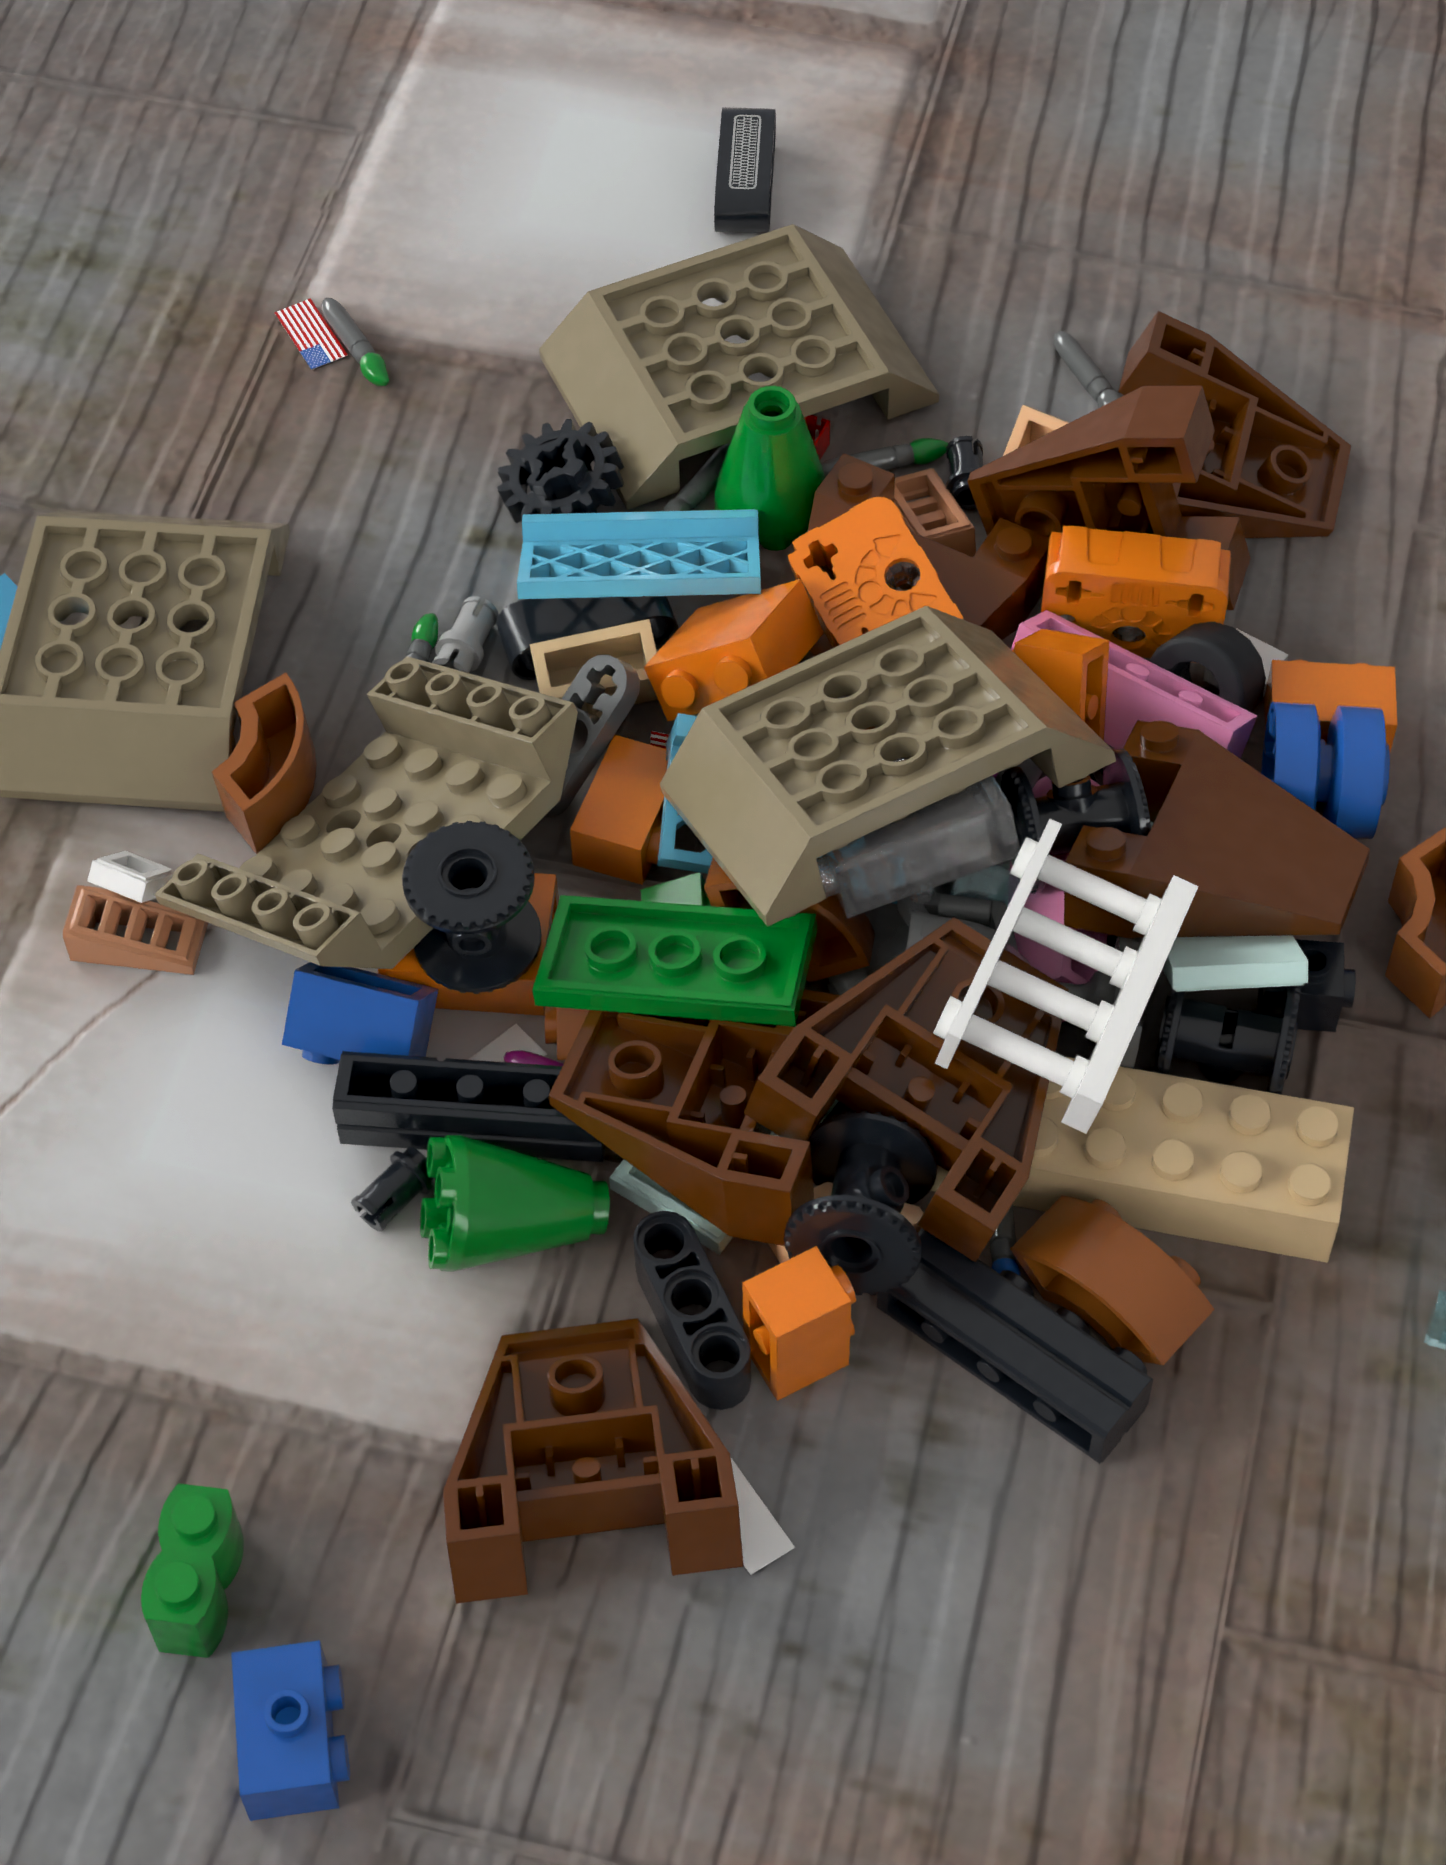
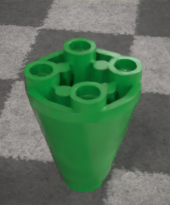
M765 386L751 394L748 402L743 407L718 475L715 490V510H758L759 542L764 548L773 551L786 549L792 544L794 539L808 532L815 491L826 477L800 406L793 394L787 389L779 386Z
M461 1135L429 1138L427 1147V1175L430 1178H435L433 1198L422 1199L420 1207L421 1238H429L428 1263L430 1269L455 1272L589 1240L590 1235L605 1234L610 1209L609 1189L606 1181H592V1177L588 1173Z

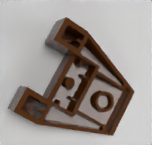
M1158 311L1128 353L1118 392L1126 395L1142 386L1203 387L1215 432L1197 483H1172L1182 516L1239 517L1245 538L1328 537L1335 527L1351 445L1211 335Z
M1142 386L970 473L967 482L987 536L1001 517L1047 537H1050L1052 532L1062 533L1063 526H1080L1090 529L1128 531L1221 542V549L1231 551L1229 593L1226 610H1234L1251 559L1240 518L1182 516L1172 484L1197 483L1215 432L1202 386Z
M843 453L815 491L808 531L816 527L819 528L867 499L886 497L894 502L895 474ZM1000 517L975 555L971 557L911 532L917 544L922 547L937 572L939 580L953 604L955 603L961 612L963 619L991 630L1001 640L1018 629L1019 624L1027 619L1043 595L1049 537ZM827 565L820 567L823 572H827L831 580H835L833 571ZM906 583L900 585L895 590L906 591L914 587L916 584ZM823 633L809 651L814 656H817L832 649L833 646L826 634Z
M1137 720L1123 749L1128 751L1133 762L1136 764L1144 787L1150 822L1154 823L1148 836L1125 833L1112 827L1096 828L1083 825L1065 862L1145 899L1148 898L1149 894L1162 898L1173 875L1199 886L1177 937L1340 935L1368 864L1370 849L1200 730L1178 727L1166 721L1146 722ZM1064 891L1065 926L1125 938L1144 937V935L1133 931L1134 923Z
M953 917L794 1027L757 1079L744 1114L780 1137L803 1141L808 1140L835 1100L856 1113H860L862 1110H867L871 1114L881 1112L883 1116L888 1117L892 1115L900 1122H908L909 1127L917 1128L920 1131V1135L928 1139V1143L934 1149L937 1165L948 1171L917 1225L976 1262L1029 1179L1049 1080L962 1039L948 1069L935 1064L945 1039L933 1034L950 996L963 1002L991 943L990 939ZM1006 949L1003 950L1000 961L1068 992V988ZM989 985L986 986L974 1015L1051 1051H1056L1062 1019Z
M804 989L796 1026L840 995ZM589 1010L550 1091L549 1101L552 1107L728 1236L785 1246L784 1233L788 1219L798 1207L814 1199L810 1142L770 1135L771 1130L744 1114L757 1079L794 1026Z
M638 1318L501 1336L443 1489L446 1543L456 1604L528 1595L523 1542L665 1524L672 1576L744 1567L739 1505L730 1453Z

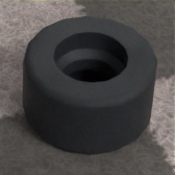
M1217 622L1193 624L1159 646L1149 660L1191 683L1193 682L1189 670L1190 663L1202 664L1216 678L1220 697L1251 713L1254 712L1263 698L1266 676L1262 658L1251 640L1234 627Z

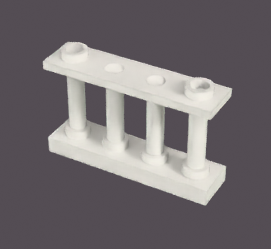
M1049 819L1039 842L1026 837L1009 874L1021 880L963 1002L950 996L933 1034L945 1039L935 1064L948 1069L961 1039L1061 1085L1060 1093L1071 1098L1061 1123L1087 1134L1103 1105L1199 886L1173 875L1162 898L1149 894L1147 899L1049 855L1062 825L1057 821ZM1039 879L1134 923L1133 931L1144 935L1138 951L1127 946L1123 952L1024 907L1036 880ZM1012 931L1110 976L1109 984L1120 988L1114 1004L1112 1005L1101 1000L1099 1006L1000 961V956ZM989 985L1086 1030L1085 1038L1096 1043L1089 1060L1077 1055L1073 1061L974 1015L986 986Z

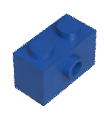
M309 962L294 971L282 1045L303 1050L302 1057L308 1061L327 1065L338 1064L342 1051L426 1057L438 989L358 968L319 966Z
M320 1640L231 1652L239 1792L249 1820L253 1821L339 1808L337 1782L350 1780L346 1736H334L332 1711L342 1710L345 1707L340 1665L328 1666Z

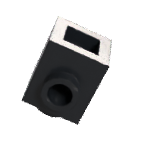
M1295 939L1308 959V983L1300 985L1301 995L1297 1016L1299 1021L1298 1029L1336 1032L1342 1007H1353L1356 986L1355 969L1344 968V943ZM1288 986L1258 988V1012L1281 1016Z

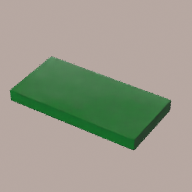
M561 895L532 989L535 1006L796 1027L817 934L816 914L798 913L767 927L754 909Z

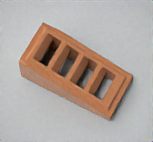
M934 468L895 478L894 503L904 517L905 524L911 532L971 557L975 555V527L950 491L946 489L945 484ZM930 495V497H927V498L919 499V500L912 501V502H908V503L906 502V501H910V500H914V499H917V498H921V497H925V496Z
M77 885L63 928V939L70 961L194 975L208 922L157 902L146 901L140 903L107 889ZM96 922L100 923L98 931L94 930ZM118 925L127 926L124 937L116 936ZM145 928L154 929L150 944L141 942ZM171 931L181 932L176 951L166 949Z

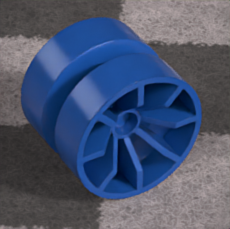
M1272 702L1269 707L1265 727L1261 774L1313 810L1316 808V802H1323V817L1356 839H1372L1376 833L1381 805L1383 806L1385 803L1389 783L1390 752L1389 745L1386 743L1385 720L1382 709L1376 707L1337 706L1329 725L1325 745V740L1321 739L1320 719L1315 704Z

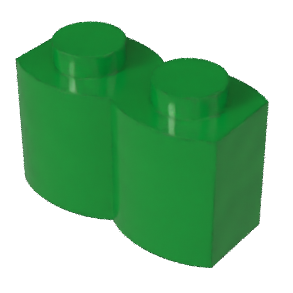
M178 1483L170 1492L161 1510L158 1537L162 1551L152 1561L143 1581L141 1592L142 1612L159 1652L209 1658L220 1644L227 1626L228 1601L224 1590L231 1584L241 1565L244 1538L228 1489Z

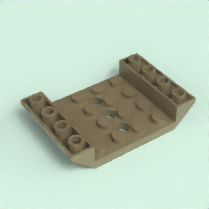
M794 224L588 291L539 348L541 360L580 428L585 423L591 422L597 434L604 431L609 434L624 466L619 471L624 485L621 488H617L616 491L627 510L680 492L679 460L731 443L743 407L748 402L751 394L759 388L779 386L787 389L795 397L803 417L872 394L887 419L939 402V393L844 249ZM710 298H715L717 301L722 302L724 304L719 306H708L706 304H703L702 302ZM738 335L748 341L735 344L725 341V339ZM755 373H762L772 379L758 382L748 377Z
M56 511L38 515L0 649V797L225 812L212 771L228 759L236 747L233 732L237 712L234 702L239 700L242 695L267 576L281 575L290 534L289 524L76 511ZM80 612L88 615L82 622L74 625L60 623L71 613ZM132 616L147 618L145 623L136 628L126 629L119 626ZM190 620H203L207 622L202 629L195 632L179 630Z
M924 606L702 708L663 776L660 787L662 794L768 927L827 899L816 858L841 849L858 838L890 823L900 821L909 814L945 797L960 793L967 787L1007 768L1017 766L1028 758L1058 788L1087 777L1089 774L1116 762L1114 751L994 632L929 606ZM872 726H875V727H876V728H874V729L865 730V729H867V728H869V727H872ZM900 758H904V759H905L904 761L893 762V761H895V760H897V759H900Z
M407 656L390 667L385 677L367 693L386 732L371 741L364 749V753L340 776L329 781L323 788L322 793L298 816L288 820L281 828L280 833L256 856L248 859L240 868L207 856L196 854L191 860L180 865L173 873L172 878L154 896L161 905L319 966L393 969L433 929V927L421 921L413 913L404 896L402 875L404 865L411 850L428 833L438 830L439 827L452 825L454 822L466 823V821L480 823L483 821L486 824H495L504 830L510 831L511 834L521 840L561 800L578 711L574 703Z

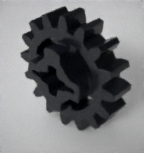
M566 419L561 430L553 431L549 423L543 424L542 435L536 439L532 435L525 433L522 435L525 447L522 450L508 449L506 455L511 465L498 468V475L502 484L497 489L515 523L522 521L523 514L598 513L596 508L600 504L614 506L616 500L611 489L621 488L624 485L619 472L624 468L623 462L616 447L613 446L609 434L606 431L597 434L591 422L585 423L577 431L572 419ZM592 461L595 462V465H594V469H593V470H592V467H591V465H590ZM528 485L531 490L529 494H527Z

